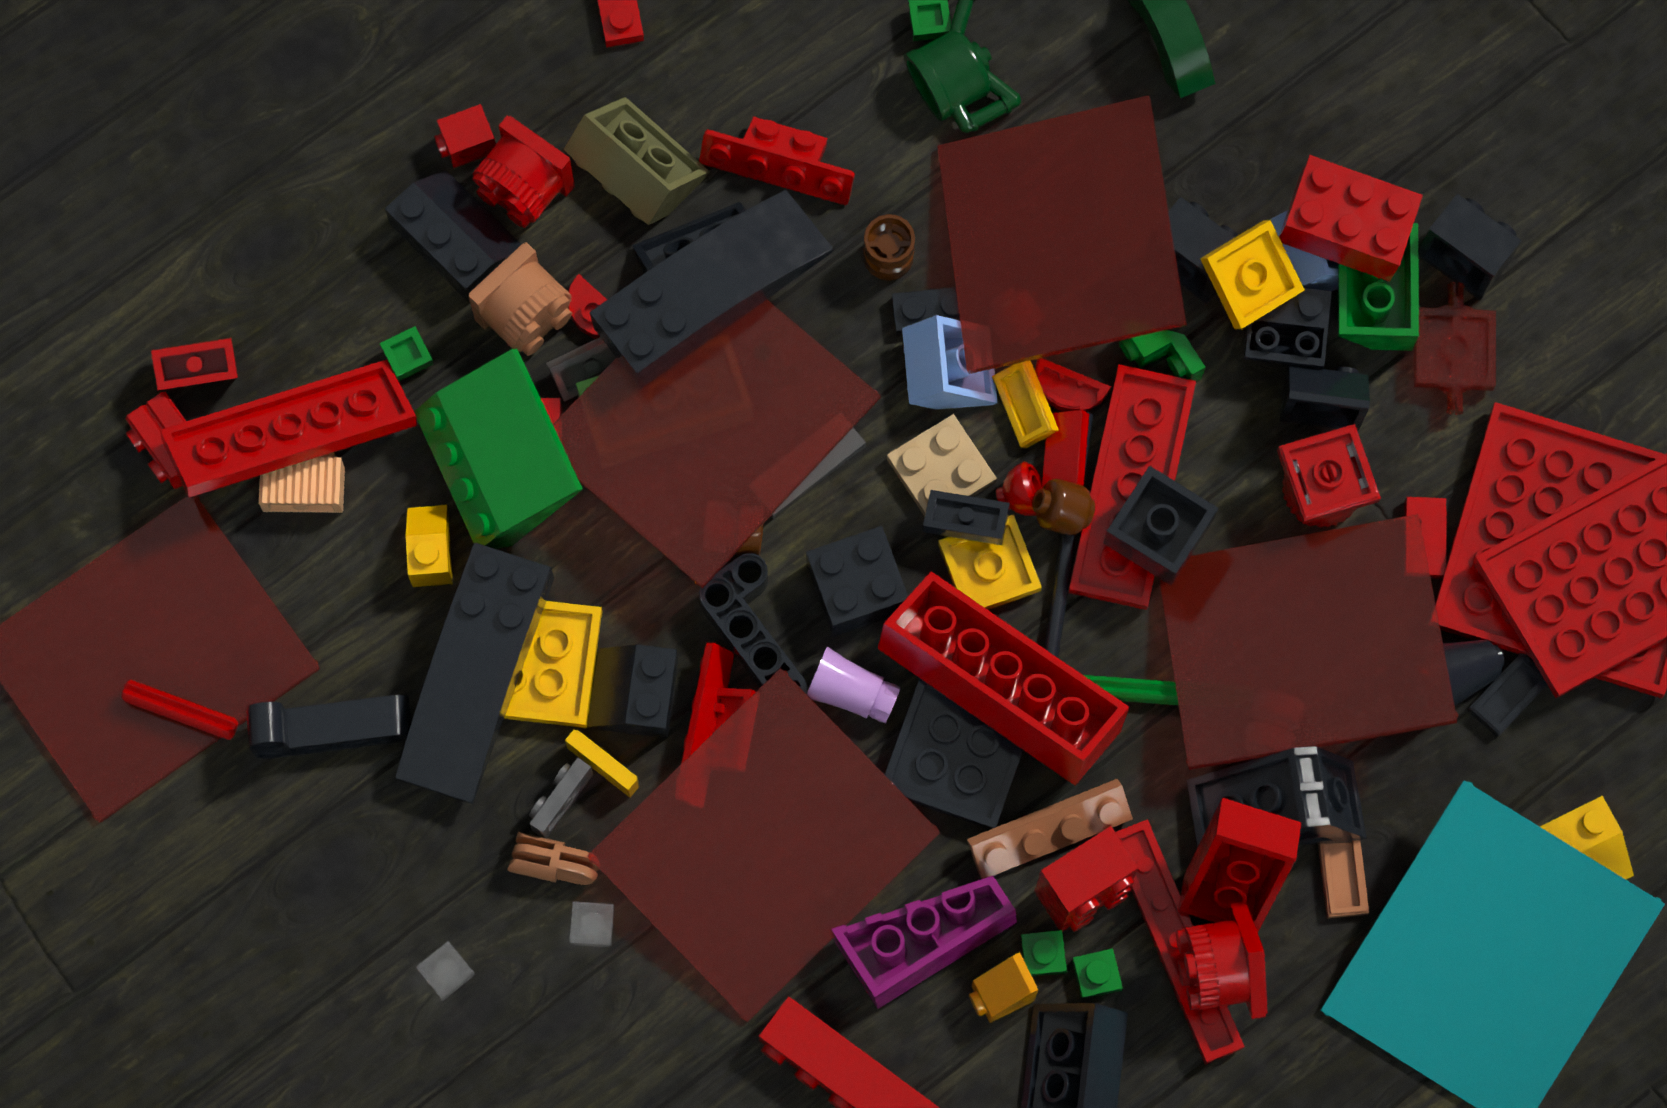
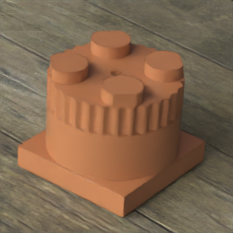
M527 242L518 247L469 293L475 321L484 330L490 326L512 349H518L520 352L523 351L527 356L535 353L544 343L543 337L553 327L559 330L568 322L573 314L568 309L572 298L571 294L538 263L536 251Z

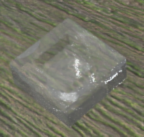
M573 901L570 945L611 947L614 904Z
M449 941L416 967L443 1001L475 975Z

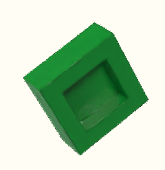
M908 0L913 41L937 39L950 31L951 20L948 0Z
M416 326L380 343L398 382L434 365Z
M1062 930L1021 934L1023 960L1032 977L1065 974L1067 972Z
M1113 948L1073 957L1072 962L1082 1000L1122 991L1123 987Z

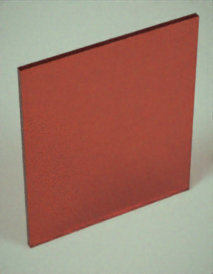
M1149 95L937 146L966 367L969 374L1187 325L1154 116Z
M766 299L641 389L616 358L561 415L553 426L579 482L689 576L696 585L703 588L877 403L881 395Z
M197 495L190 498L186 496L0 624V682L91 810L93 818L98 820L99 823L221 739L219 736L125 702L121 695L128 680L137 681L234 717L238 721V726L247 721L246 707L248 705L260 702H274L320 670L318 661L310 655L204 508Z
M1418 514L1192 555L1172 586L1160 579L1187 756L1186 764L1189 770L1260 758L1296 747H1323L1457 723L1458 713L1454 707L1421 531L1422 521Z
M780 668L594 848L587 857L590 863L595 864L739 1013L740 1018L748 1022L833 938L832 928L847 925L940 832L937 826L933 825L788 676V673Z

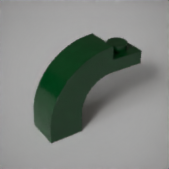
M1127 0L1147 25L1160 57L1165 82L1179 98L1215 84L1204 40L1186 0Z

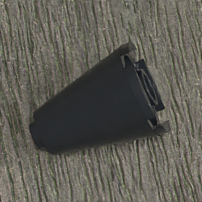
M1488 640L1400 647L1390 652L1389 656H1393L1394 659L1392 663L1386 665V674L1395 704L1398 708L1405 706L1411 714L1405 717L1406 720L1419 727L1431 723L1500 677L1502 667L1504 666V657L1500 648Z

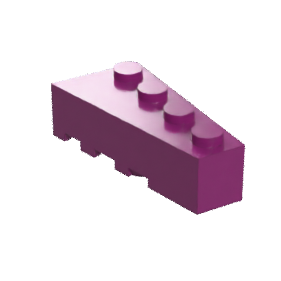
M990 876L942 892L940 896L924 901L917 900L905 904L903 908L882 915L878 913L866 917L864 921L849 926H838L832 928L831 931L837 947L877 1009L1017 923L1015 908L994 876Z

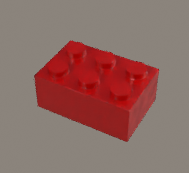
M1309 155L1298 179L1279 238L1282 244L1390 282L1400 266L1423 195Z
M1222 798L1184 874L1178 911L1216 923L1231 920L1230 903L1244 901L1248 905L1256 930L1259 932L1297 859L1301 822Z
M1112 826L1042 869L1034 892L1059 930L1063 932L1071 927L1073 932H1076L1094 920L1093 915L1103 905H1105L1107 910H1110L1128 898L1127 894L1132 890L1130 887L1135 883L1133 879L1139 867Z

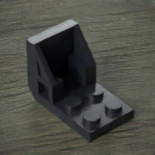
M1317 746L1291 748L1187 780L1197 847L1222 798L1301 822L1298 845L1352 843V841L1367 839L1353 761Z

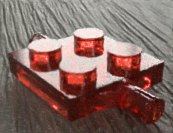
M1450 282L1447 284L1448 305L1438 308L1419 307V337L1414 345V387L1438 388L1447 391L1446 413L1452 415L1455 411V415L1463 414V392L1469 390L1493 391L1496 386V311L1475 310L1464 306V283L1458 282L1456 286V282Z

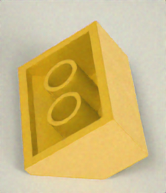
M1603 796L1540 826L1627 880L1634 876L1623 832Z

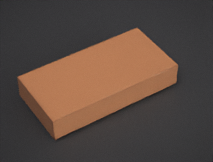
M1361 841L1318 844L1327 918L1368 915L1369 906Z

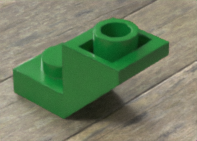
M1131 321L1123 325L1120 335L1122 340L1119 341L1120 348L1129 361H1136L1140 369L1168 354L1167 363L1176 377H1183L1196 382L1202 379L1205 365L1185 334Z

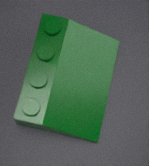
M518 349L507 351L439 390L414 411L473 543L475 542L494 549L513 546L583 490Z

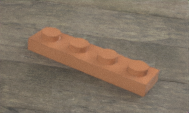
M1115 779L968 838L967 841L978 874L984 879L1098 834L1110 826L1113 828L1133 820L1123 786L1118 779Z

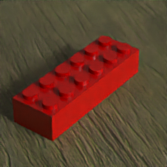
M932 571L883 625L878 646L881 652L1075 786L1122 730L1129 710L1128 705Z

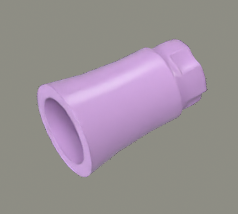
M827 647L808 689L806 699L827 703L867 718L869 715L879 722L886 723L899 694L900 687L883 681L884 677L856 665Z

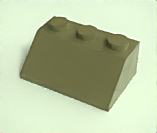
M626 97L585 114L563 149L574 159L580 168L593 175L602 183L603 188L608 193L620 199L630 208L631 213L636 218L648 225L668 216L710 172Z

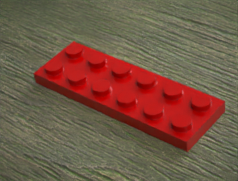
M386 359L161 429L160 432L161 440L187 496L190 498L417 426L416 414Z
M1118 364L1090 491L1091 498L1095 503V512L1090 525L1082 529L1068 593L1147 610L1155 575L1103 544L1108 528L1149 466L1175 481L1196 381Z

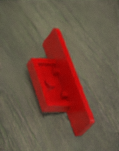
M753 116L744 139L709 129L703 135L699 158L701 164L838 204H848L855 173L851 170L821 162L828 138L813 134L810 131L781 125L772 120H764Z
M706 643L704 656L700 662V675L696 695L692 701V714L688 734L684 740V753L680 773L676 779L675 798L694 808L704 807L711 770L745 772L760 694L752 689L728 688L734 654L716 643Z

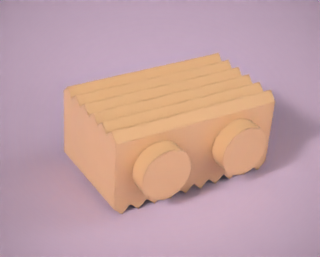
M329 453L260 475L259 505L262 511L343 513L345 466L342 459L335 457L334 453Z

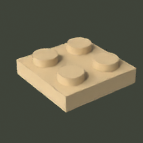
M954 414L887 454V461L924 516L930 490L974 497L997 481L996 476Z

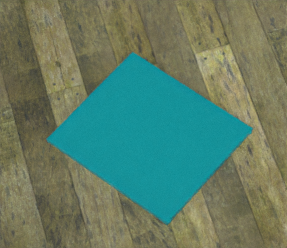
M1463 780L1321 1008V1011L1326 1016H1331L1476 1108H1538L1665 903L1660 898L1653 897L1474 787L1472 782Z

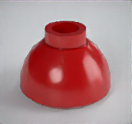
M1025 461L1016 465L1005 477L1003 486L996 489L997 500L1010 503V509L1018 514L1036 516V512L1032 508V501L1036 491L1042 489L1040 475L1033 465Z

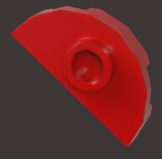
M578 274L569 288V293L572 297L569 305V310L573 313L571 319L580 331L597 339L600 336L593 328L590 312L607 299Z
M1041 357L1037 359L1035 373L1048 404L1057 410L1064 412L1074 410L1089 411L1101 404L1111 390L1109 385Z

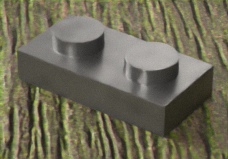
M577 758L572 766L566 763L561 768L553 781V784L556 785L554 791L548 799L542 796L529 814L533 818L530 822L533 832L540 837L548 838L593 776L591 766Z

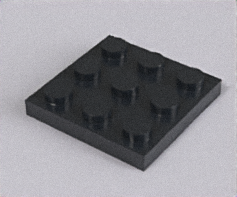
M919 678L880 786V791L991 830L997 827L1023 749Z

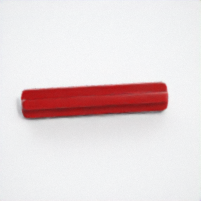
M128 680L122 691L121 698L129 704L210 734L231 740L236 733L238 721L234 717L134 680Z

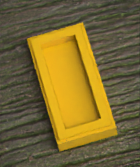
M1022 359L992 376L1020 447L1028 448L1059 431L1030 359Z
M573 730L565 739L567 749L631 798L639 788L638 778L635 774L579 730Z

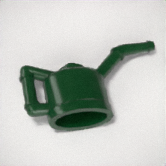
M958 0L950 31L928 44L904 54V62L910 77L932 114L939 121L952 116L959 129L964 133L977 131L979 127L999 116L1011 113L1012 109L1021 104L1019 93L990 72L988 61L992 60L989 50L985 46L981 48L975 41L971 43L965 36L973 2L976 0ZM990 91L999 98V100L972 114L968 113L965 108L987 96Z

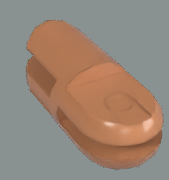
M521 832L517 833V845L514 846L512 851L513 860L509 862L507 869L509 872L555 883L558 879L575 884L588 885L597 879L598 874L596 871L600 869V862L594 854L567 847L565 842Z

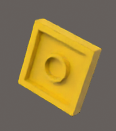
M1263 220L1200 258L1234 329L1246 327L1305 291L1271 220Z
M1014 514L1008 516L1003 545L954 537L938 540L939 549L954 587L987 610L1035 594L1042 589Z

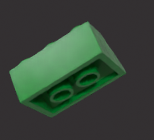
M1418 223L1413 224L1400 266L1390 282L1338 264L1339 337L1372 350L1412 351L1419 337Z

